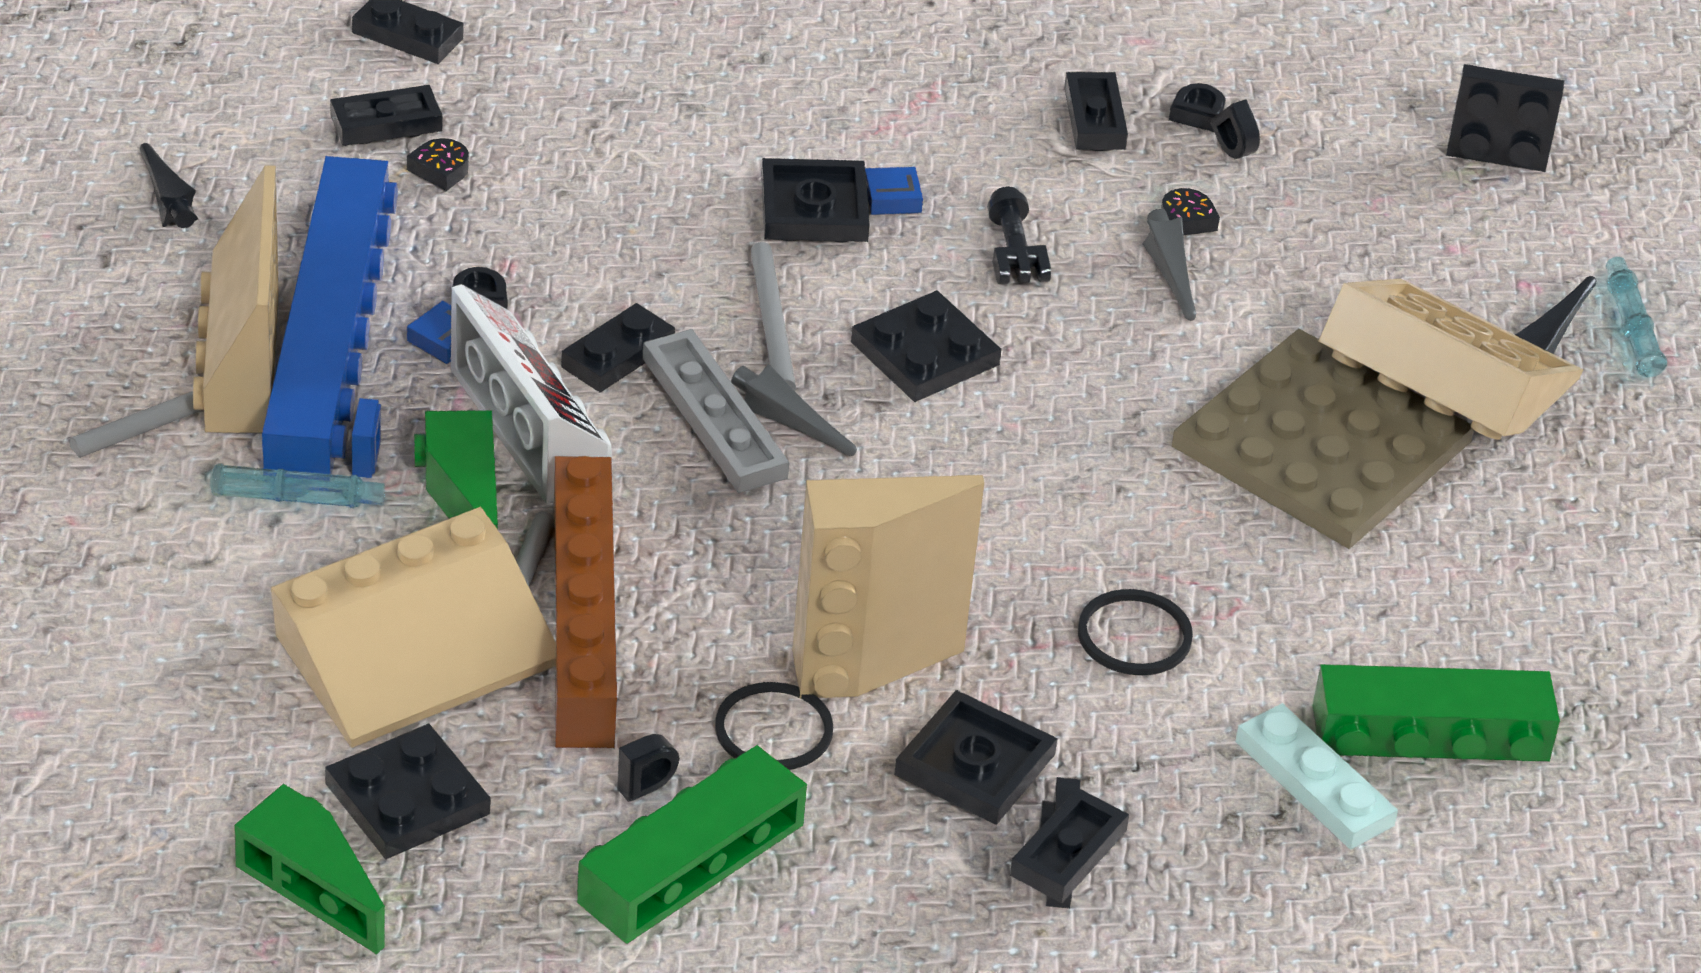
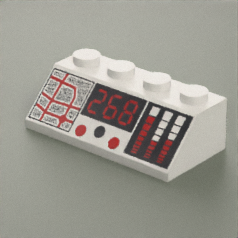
M462 284L452 287L451 371L479 410H492L494 432L546 504L554 502L555 456L612 457L609 438L603 429H597L588 418L582 400L577 395L572 396L563 384L557 366L553 362L548 363L538 350L537 342L531 331L524 330L513 314L500 305Z

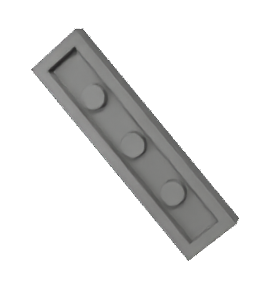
M693 329L643 342V360L738 493L788 479V459Z

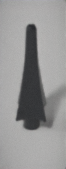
M141 144L140 152L152 180L162 226L166 227L175 222L180 228L190 227L198 220L192 208L196 190L181 179L160 158L150 144Z
M1594 276L1586 277L1557 305L1515 335L1554 354L1572 319L1596 286V278Z

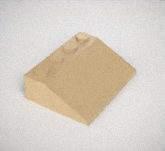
M265 165L215 245L212 254L211 272H201V304H209V306H199L198 336L199 339H207V341H196V374H204V377H194L193 408L194 410H204L205 432L262 433L275 376L279 301L276 166Z
M1401 278L1343 283L1318 342L1334 349L1332 357L1337 361L1358 369L1365 365L1380 373L1378 381L1401 392H1407L1410 388L1426 396L1424 404L1429 408L1449 416H1453L1456 411L1473 420L1470 426L1473 430L1496 440H1500L1502 435L1509 436L1523 433L1580 379L1584 370Z
M983 475L806 480L792 645L800 699L802 694H814L818 698L858 697L964 652L984 491Z
M481 507L271 587L276 637L351 748L555 667L556 642L508 543Z

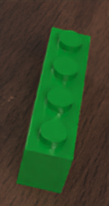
M1320 664L1312 704L1316 734L1340 756L1550 762L1560 723L1550 671Z
M758 745L737 758L728 759L716 772L698 784L682 789L672 801L649 816L639 817L626 831L606 844L595 846L589 850L578 863L577 903L625 944L630 943L804 825L807 784Z

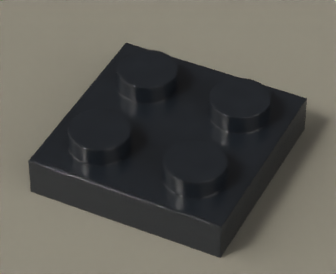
M1464 64L1446 156L1546 172L1563 96L1564 80Z
M762 158L761 183L764 239L834 241L839 243L849 241L868 242L870 223L865 161Z
M938 290L852 326L851 343L914 402L1000 365L1002 349Z
M955 690L896 758L894 775L997 825L1055 756L1058 738L965 693Z
M430 723L325 767V784L385 860L490 815L491 797Z

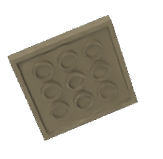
M1297 329L1177 427L1173 433L1172 447L1350 549L1472 441L1474 430L1470 427V423L1456 415H1445L1429 408L1424 404L1425 398L1408 389L1407 392H1401L1378 381L1379 372L1365 365L1358 369L1337 361L1332 357L1334 349L1318 342L1319 339L1315 336Z

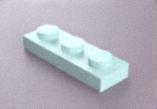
M1283 703L1238 725L1235 742L1350 850L1395 826L1398 809Z

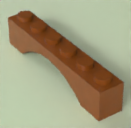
M555 456L553 503L556 588L555 748H615L617 673L612 457Z

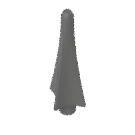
M1153 210L1147 216L1150 233L1142 244L1168 282L1184 317L1189 321H1193L1196 318V309L1187 272L1182 217L1169 220L1165 210Z
M770 364L759 375L745 366H741L736 370L731 383L746 393L744 401L753 413L805 433L848 456L856 454L857 448L855 444L811 408Z

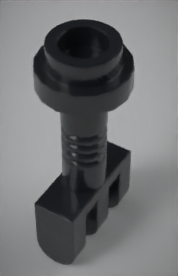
M1006 186L995 190L987 205L989 219L994 224L1002 226L1007 246L994 248L992 263L997 283L1009 284L1010 268L1015 269L1018 283H1029L1031 279L1030 267H1035L1039 282H1050L1051 265L1046 245L1028 246L1022 221L1029 213L1027 198L1015 187Z

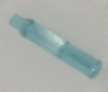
M1613 257L1606 263V270L1609 275L1606 285L1608 291L1613 295L1623 322V333L1629 339L1636 359V370L1644 377L1658 376L1666 369L1667 358L1659 348L1653 331L1654 322L1646 312L1637 287L1638 278L1632 270L1628 269L1624 258Z
M223 463L216 464L210 475V489L216 497L222 495L275 500L276 502L291 501L348 506V508L352 509L359 507L361 504L383 506L385 500V483L366 482L358 477V475L343 476L286 471L282 468L274 470L224 465Z

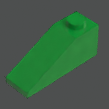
M492 410L425 411V434H414V467H425L427 492L449 519L481 507L498 529Z
M283 783L234 825L237 868L373 953L378 954L385 947V905L331 812L326 810L320 802L312 797L303 796Z

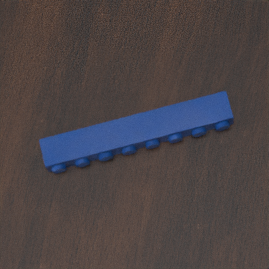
M325 156L262 431L263 469L266 476L331 481L335 458H345L347 426L342 424L343 421L352 422L355 405V390L350 389V385H360L362 353L357 352L358 349L367 350L370 321L365 315H374L377 299V284L372 283V280L381 281L384 250L379 249V247L389 246L391 217L386 214H395L397 207L398 185L395 182H389L388 161Z

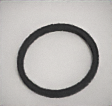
M1120 589L1099 595L1085 606L1081 612L1078 624L1079 641L1087 654L1104 667L1129 675L1159 674L1176 667L1188 655L1193 638L1190 620L1179 606L1161 595L1137 589ZM1120 601H1139L1152 604L1169 613L1180 625L1184 640L1180 648L1166 659L1144 664L1129 663L1115 659L1101 651L1091 640L1087 631V623L1090 617L1105 605Z
M761 682L744 686L726 697L718 708L715 721L716 735L724 750L733 758H737L745 753V751L741 750L731 741L725 730L724 720L733 705L748 696L765 692L785 693L800 698L798 686L781 682ZM802 694L801 699L809 703L820 714L824 723V734L817 746L809 752L795 758L777 760L789 770L806 766L818 759L827 750L832 740L833 719L827 706L814 694Z

